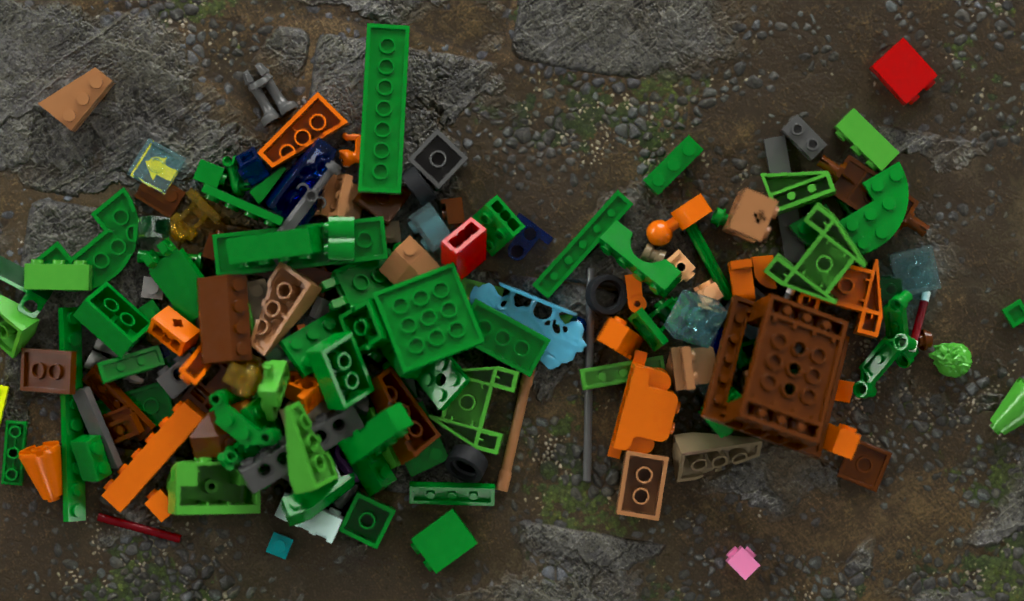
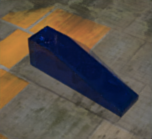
M318 137L278 181L263 202L286 219L307 192L306 186L303 185L299 189H297V186L300 183H305L312 189L326 170H328L325 164L327 162L330 163L331 160L333 161L336 149ZM318 200L298 225H306L316 212Z

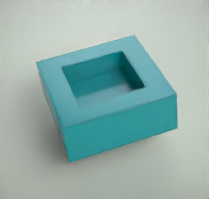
M274 531L266 552L286 560L294 539Z

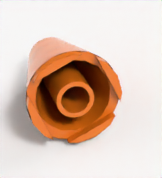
M53 440L42 442L43 445L37 447L34 444L19 451L21 463L41 498L48 502L59 500L63 494L61 445L59 441Z

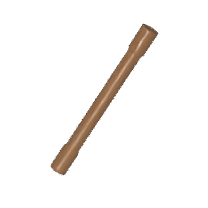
M535 370L531 377L523 373L521 374L520 388L502 467L497 479L496 490L508 492L512 466Z

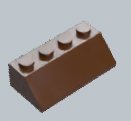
M226 274L197 278L202 364H242L251 361L252 348L247 274Z

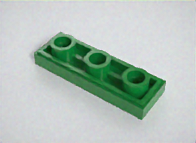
M6 420L1 484L24 485L25 468L19 459V451L27 447L28 421ZM12 449L17 451L16 457L12 456Z

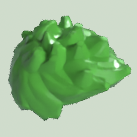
M952 342L951 344L941 343L940 345H934L935 351L928 354L934 360L933 365H936L938 371L947 377L957 378L965 375L973 363L971 352L962 343Z

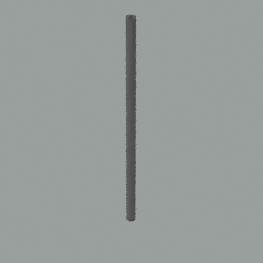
M587 268L588 286L589 282L595 278V268ZM587 301L585 368L593 367L595 312L587 305ZM593 389L584 390L583 481H591Z

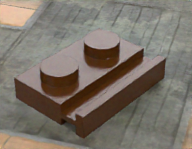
M148 172L134 197L171 219L187 193L157 175L152 181Z
M131 403L102 415L114 444L145 431L136 412L132 411Z

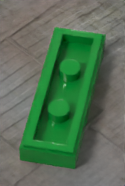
M159 345L125 354L122 358L115 357L97 363L103 384L165 366Z

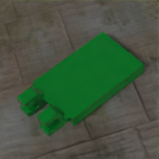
M167 237L156 245L160 252L165 255L163 259L153 249L141 258L150 267L148 269L150 271L149 274L178 313L189 322H192L199 316L197 278L204 277V275L183 248L178 250Z
M390 248L387 249L388 258L392 254ZM386 260L350 263L333 270L330 275L331 278L319 284L323 288L321 293L336 288L340 296L327 304L330 313L343 307L348 310L350 309L349 306L353 304H359L368 298H374L372 293L392 286L393 284L379 271Z

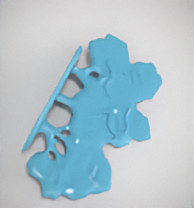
M499 282L501 287L510 290V293L503 297L497 293L491 283L482 284L480 287H473L469 297L471 305L476 298L551 339L540 359L548 369L551 370L559 367L562 363L572 361L576 352H582L587 347V344L582 339L585 330L582 323L571 321L565 324L559 316L561 312L572 316H577V313ZM517 293L532 299L528 307L515 306V294ZM502 301H507L505 306L502 307ZM537 302L552 308L551 317L539 319L534 315L533 311ZM550 320V325H545V322ZM554 320H556L555 324H559L560 333H555L553 330ZM563 326L567 327V332H564Z

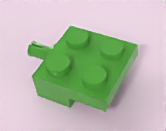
M270 360V362L268 361L263 364L264 379L262 384L258 386V396L261 397L262 411L265 412L267 421L276 420L291 376L288 363L284 360Z

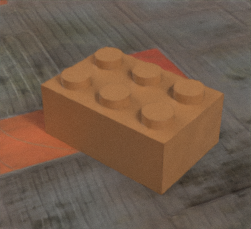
M625 450L616 514L659 521L669 461L668 456Z

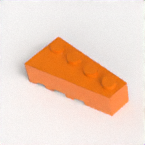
M317 92L257 153L273 169H276L349 125V123Z

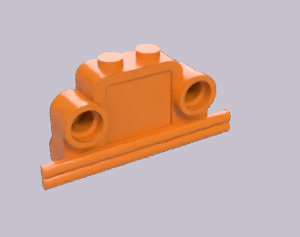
M635 349L607 453L609 457L620 459L622 450L650 453L654 448V441H666L669 434L674 432L675 422H673L675 414L679 413L681 402L678 401L677 395L669 389L671 378L668 372L661 367L654 368L645 365L648 352Z

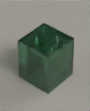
M138 217L139 239L161 240L170 237V217Z

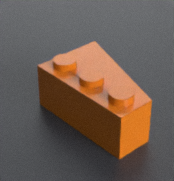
M608 317L595 340L633 360L635 349L638 350L644 341L643 337L626 326L627 322L620 317Z

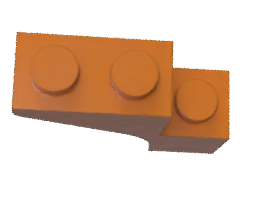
M201 343L179 368L181 373L179 377L188 385L191 382L196 385L212 365L202 364Z

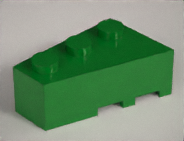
M401 402L383 410L366 423L367 425L361 430H355L352 436L341 440L338 444L352 465L374 453L376 456L384 453L388 447L398 442L397 439L409 433L407 429L413 425V422Z

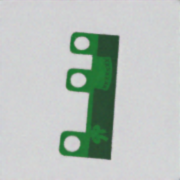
M0 256V280L26 293L17 309L31 318H36L54 290L24 289V268ZM28 300H33L37 303L38 308L35 312H27L24 309V303Z

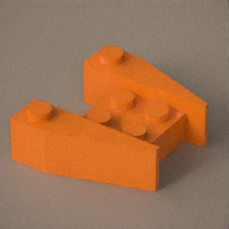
M878 259L871 261L869 269L855 265L849 267L830 291L831 294L839 299L836 304L802 292L796 297V303L815 310L819 309L821 302L856 311L858 316L853 334L872 339L878 338L883 318Z

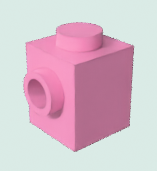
M741 545L738 548L734 546L726 554L728 556L726 559L727 563L744 580L760 566L754 559L756 554L748 546L745 549Z

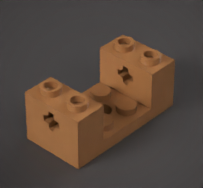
M748 188L738 191L722 231L751 244L767 239L771 227L768 226L771 218H776L780 208L777 207L778 201Z

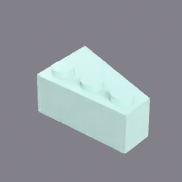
M294 490L286 491L283 497L294 494ZM281 499L274 516L287 522L282 510ZM330 507L329 510L323 509L312 519L294 526L301 527L312 535H319L332 544L344 520V516H341L342 512L340 510Z

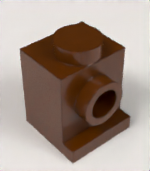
M462 197L442 199L441 205H446V208L442 209L443 221H448L449 229L458 228L465 222Z

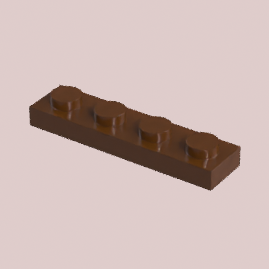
M97 364L83 377L82 381L87 386H90L91 390L111 411L126 404H132L130 407L133 412H136L145 430L135 435L140 441L146 438L156 427L114 381L107 384L102 383Z

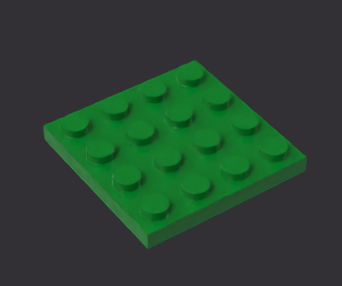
M454 262L372 293L404 374L485 343Z

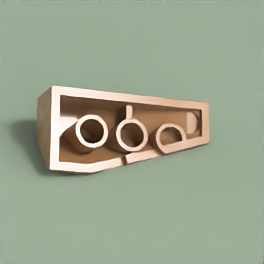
M279 262L268 279V290L265 299H262V310L259 319L255 322L251 336V346L265 357L311 307L323 289L310 278L283 262Z

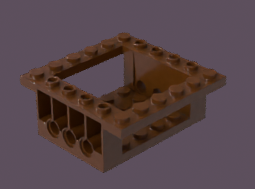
M772 293L755 302L737 295L732 296L701 418L808 456L820 458L850 337L846 336L849 322ZM746 324L759 328L743 394L742 397L727 402ZM796 343L802 346L803 352L801 355L797 354L794 350ZM790 364L796 365L798 369L796 375L789 371ZM785 384H789L792 387L791 395L785 393Z

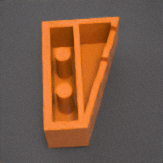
M829 423L823 449L852 460L861 435L856 434L857 429L841 423H839V426H835Z

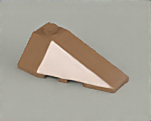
M409 235L392 252L379 271L395 285L437 269L440 266Z

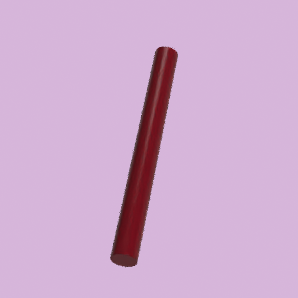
M99 513L97 517L99 522L177 543L181 541L182 535L103 513Z

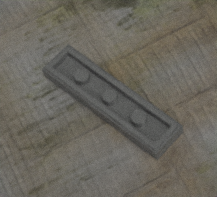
M90 386L75 390V394H72L89 435H101L102 443L105 447L104 451H106L111 469L122 466L123 463Z

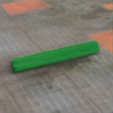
M694 223L686 228V231L710 276L724 296L722 298L728 301L732 298L731 287L700 230Z

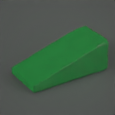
M281 167L250 190L251 195L260 206L286 173L287 169L285 167Z

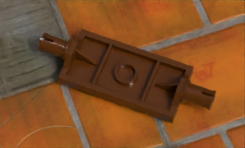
M822 155L816 166H819L824 171H829L830 175H832L831 178L837 193L833 195L835 198L854 211L872 202L862 183L878 173L851 155H847L840 165L826 157V155ZM910 195L905 217L893 235L894 238L897 237L903 227H909L921 237L926 234V230L930 227V225L914 216L915 213L913 212L919 201Z

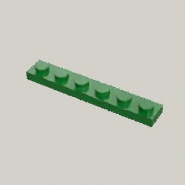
M617 190L532 285L548 299L600 242V237L616 220H620L633 203Z

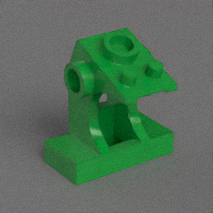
M671 297L667 300L664 298L660 299L653 305L656 309L649 315L643 308H640L627 318L654 352L669 341L662 332L669 326L674 328L682 321L680 317L686 314V307L679 303L678 297ZM656 314L664 323L660 328L652 320Z

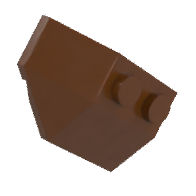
M245 399L230 404V406H232L235 410L241 413L240 410L244 406H246L250 402V400ZM214 410L205 414L194 433L189 437L195 458L217 457L219 453H223L226 450L227 446H233L237 442L236 439L214 423L216 421Z

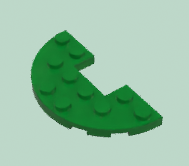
M900 162L864 181L862 186L872 202L840 220V223L862 255L880 248L889 241L905 217L908 207L909 190L907 178ZM804 216L790 224L789 228L806 246H811L820 233L803 221L806 217Z
M125 187L91 213L92 217L104 231L71 257L60 242L57 241L36 259L44 260V264H52V260H65V264H74V260H87V265H92V289L98 288L106 281L110 282L116 278L130 262L139 237L137 209ZM62 290V291L80 292L81 290Z

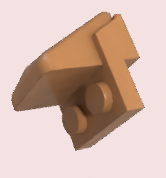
M333 174L318 194L326 199L327 205L322 209L324 200L318 199L311 207L312 216L328 219V217H355V219H360L362 208L352 202L358 194V184L352 182L353 176L349 174H340L339 176Z
M679 346L669 348L665 370L671 378L674 390L696 389L695 385L710 382L715 363L714 348L711 346L697 348Z

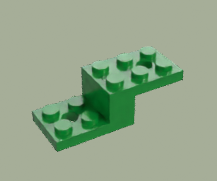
M389 342L379 348L401 378L416 379L439 410L444 411L471 381L452 356L404 374L392 343ZM444 374L446 377V382L442 386L440 383L441 376Z

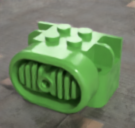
M194 457V459L175 462L167 476L168 513L174 515L260 513L261 490L253 494L248 489L236 468L241 465L240 463H237L232 471H228L217 460V457L215 459H212V457Z

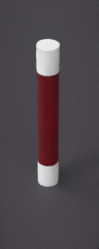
M927 290L922 291L911 337L916 340L917 345L931 292ZM916 346V348H915L914 350H908V351H910V352H916L917 346Z

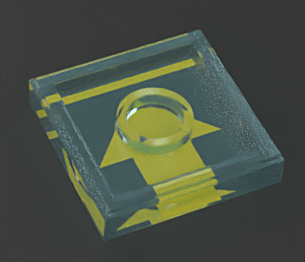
M148 138L129 168L127 175L165 195L184 165L186 158Z

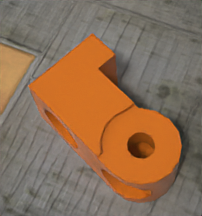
M633 274L624 275L628 308L634 313L640 308L645 310L647 302L643 297L641 282Z

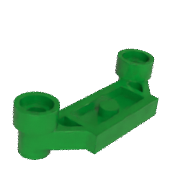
M903 290L899 295H895L889 300V303L883 306L886 337L890 339L899 333L909 335L906 308L913 299V296L907 290ZM918 348L916 352L902 351L895 359L897 365L901 368H908L919 354Z
M899 333L891 339L885 336L859 366L861 370L860 381L856 382L853 386L854 395L858 398L874 397L877 393L876 382L902 351L914 350L916 348V340L903 333Z
M220 389L210 395L209 401L213 405L216 416L214 423L247 449L251 448L252 445H275L281 441L282 433L278 428L271 427L261 430L230 406L232 394L229 390Z

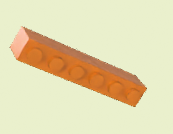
M190 399L184 402L180 400L173 407V415L170 418L166 416L159 423L160 429L156 434L152 432L145 439L147 444L143 449L139 447L131 455L133 460L129 464L124 463L117 471L119 476L115 480L111 478L103 487L106 491L101 496L120 513L127 508L181 447L205 416V413Z

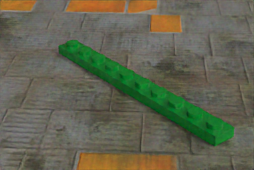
M79 307L58 308L59 350L77 351L76 390L83 388L82 328L80 321L73 314ZM60 394L63 522L86 521L85 481H82L70 443L73 439L84 434V421L73 396Z

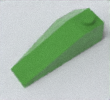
M0 294V348L10 357L15 358L20 353L21 348H24L36 333L39 319L37 317L31 318L19 312L17 309L19 303Z

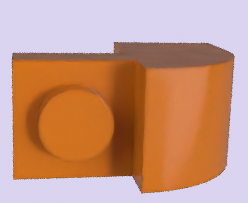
M774 255L750 257V259L752 258V273L755 281L764 288L777 289L776 281L763 272L773 260Z

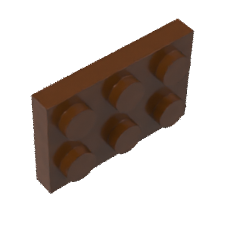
M21 348L20 390L68 395L75 394L77 351Z

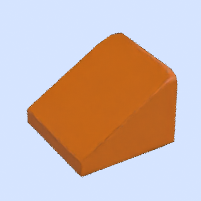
M839 380L835 401L850 403L855 382Z

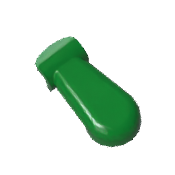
M225 156L222 159V163L227 167L232 192L238 197H243L245 191L251 189V187H247L251 184L244 182L240 176L237 167L240 163L239 156H233L232 162L229 156Z

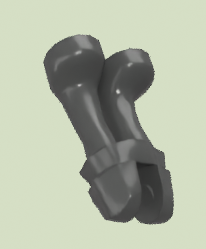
M257 63L255 67L261 78L254 81V77L248 70L243 72V78L249 92H252L263 110L264 116L261 122L263 127L266 128L280 121L281 117L262 90L266 87L282 117L290 115L299 106L295 101H288L282 95L273 80L274 77L269 73L270 70L262 63Z

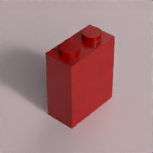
M904 37L869 68L903 106L907 103L912 105L920 98L918 93L922 89L926 91L936 83L933 79L938 76Z
M472 217L465 221L441 241V267L454 262L460 280L464 279L486 260L487 229Z

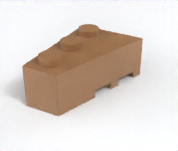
M95 67L38 104L68 129L76 132L114 86L115 82Z

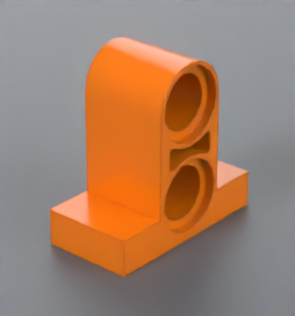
M752 258L728 262L732 296L737 295L755 301Z
M290 371L291 376L284 395L287 399L294 402L300 401L308 415L324 399L318 382L310 376L302 379L298 372Z

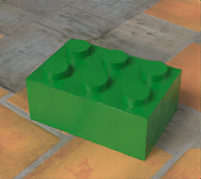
M107 281L89 295L73 314L81 324L120 358L145 337L151 322Z
M336 332L305 351L328 410H345L375 391L352 332Z

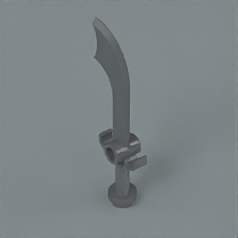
M331 160L330 163L327 162L325 164L328 170H326L312 189L307 184L300 183L297 189L304 185L307 187V192L277 231L295 229L318 199L324 200V205L322 206V209H324L327 201L318 194L333 174L339 176L342 167ZM275 258L274 261L278 265V258Z

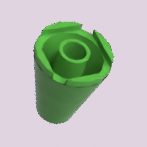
M1022 377L1015 381L990 419L992 422L990 427L998 435L1000 433L1006 435L1024 424V379Z

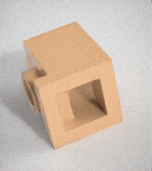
M679 249L667 259L676 268L679 263L684 264L685 269L681 271V281L687 282L695 275L693 270L696 267Z
M712 278L693 288L703 307L724 297L717 283Z

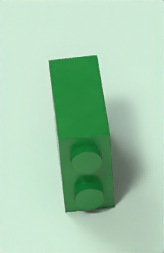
M451 508L411 538L413 543L410 545L417 555L419 553L425 558L423 563L430 572L433 570L437 574L478 544V541L456 511Z

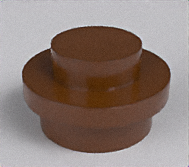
M921 329L917 346L924 351L932 347L933 336L930 331Z

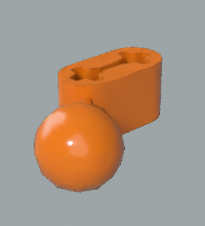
M700 193L671 212L673 217L667 221H652L646 229V237L652 245H667L671 241L675 230L681 228L682 231L712 212V209Z

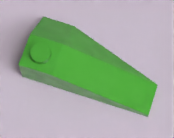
M298 401L286 406L285 426L288 475L296 495L318 489L337 479L338 475L330 453L328 451L324 452L320 445L322 439L319 435L315 436L312 431V422L301 402Z

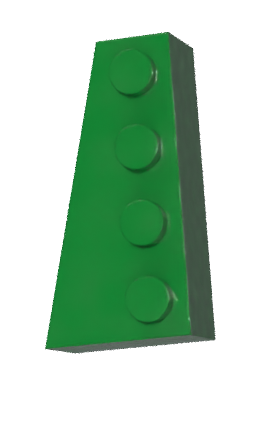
M321 225L226 239L229 265L237 264V268L250 266V262L257 261L258 265L269 264L270 259L278 258V262L291 261V256L307 259L312 258V253L324 251Z

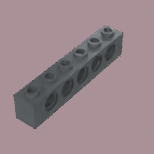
M352 405L345 410H331L328 413L319 414L315 421L312 422L311 429L314 434L318 430H322V435L320 436L322 442L320 445L326 451L341 440L353 435L352 433L355 430H361L364 424ZM341 419L340 425L333 427L334 421ZM286 435L282 437L278 444L264 447L259 451L258 455L253 458L248 457L240 463L241 465L236 467L248 489L253 494L288 474ZM285 452L284 459L277 461L278 455ZM267 464L264 471L258 472L260 465Z

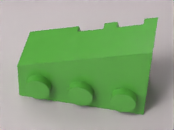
M829 171L760 173L768 196L778 201L777 207L780 208L777 216L837 194Z

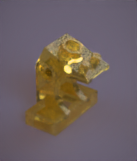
M192 187L185 194L193 202L182 214L177 212L168 220L170 224L167 229L170 236L176 241L179 240L182 244L186 240L191 242L199 234L197 230L209 218L217 225L224 219ZM191 212L200 219L192 228L184 221Z
M253 354L252 360L242 363V365L231 361L222 381L231 385L229 390L231 393L249 400L251 395H255L263 379V364L267 361Z

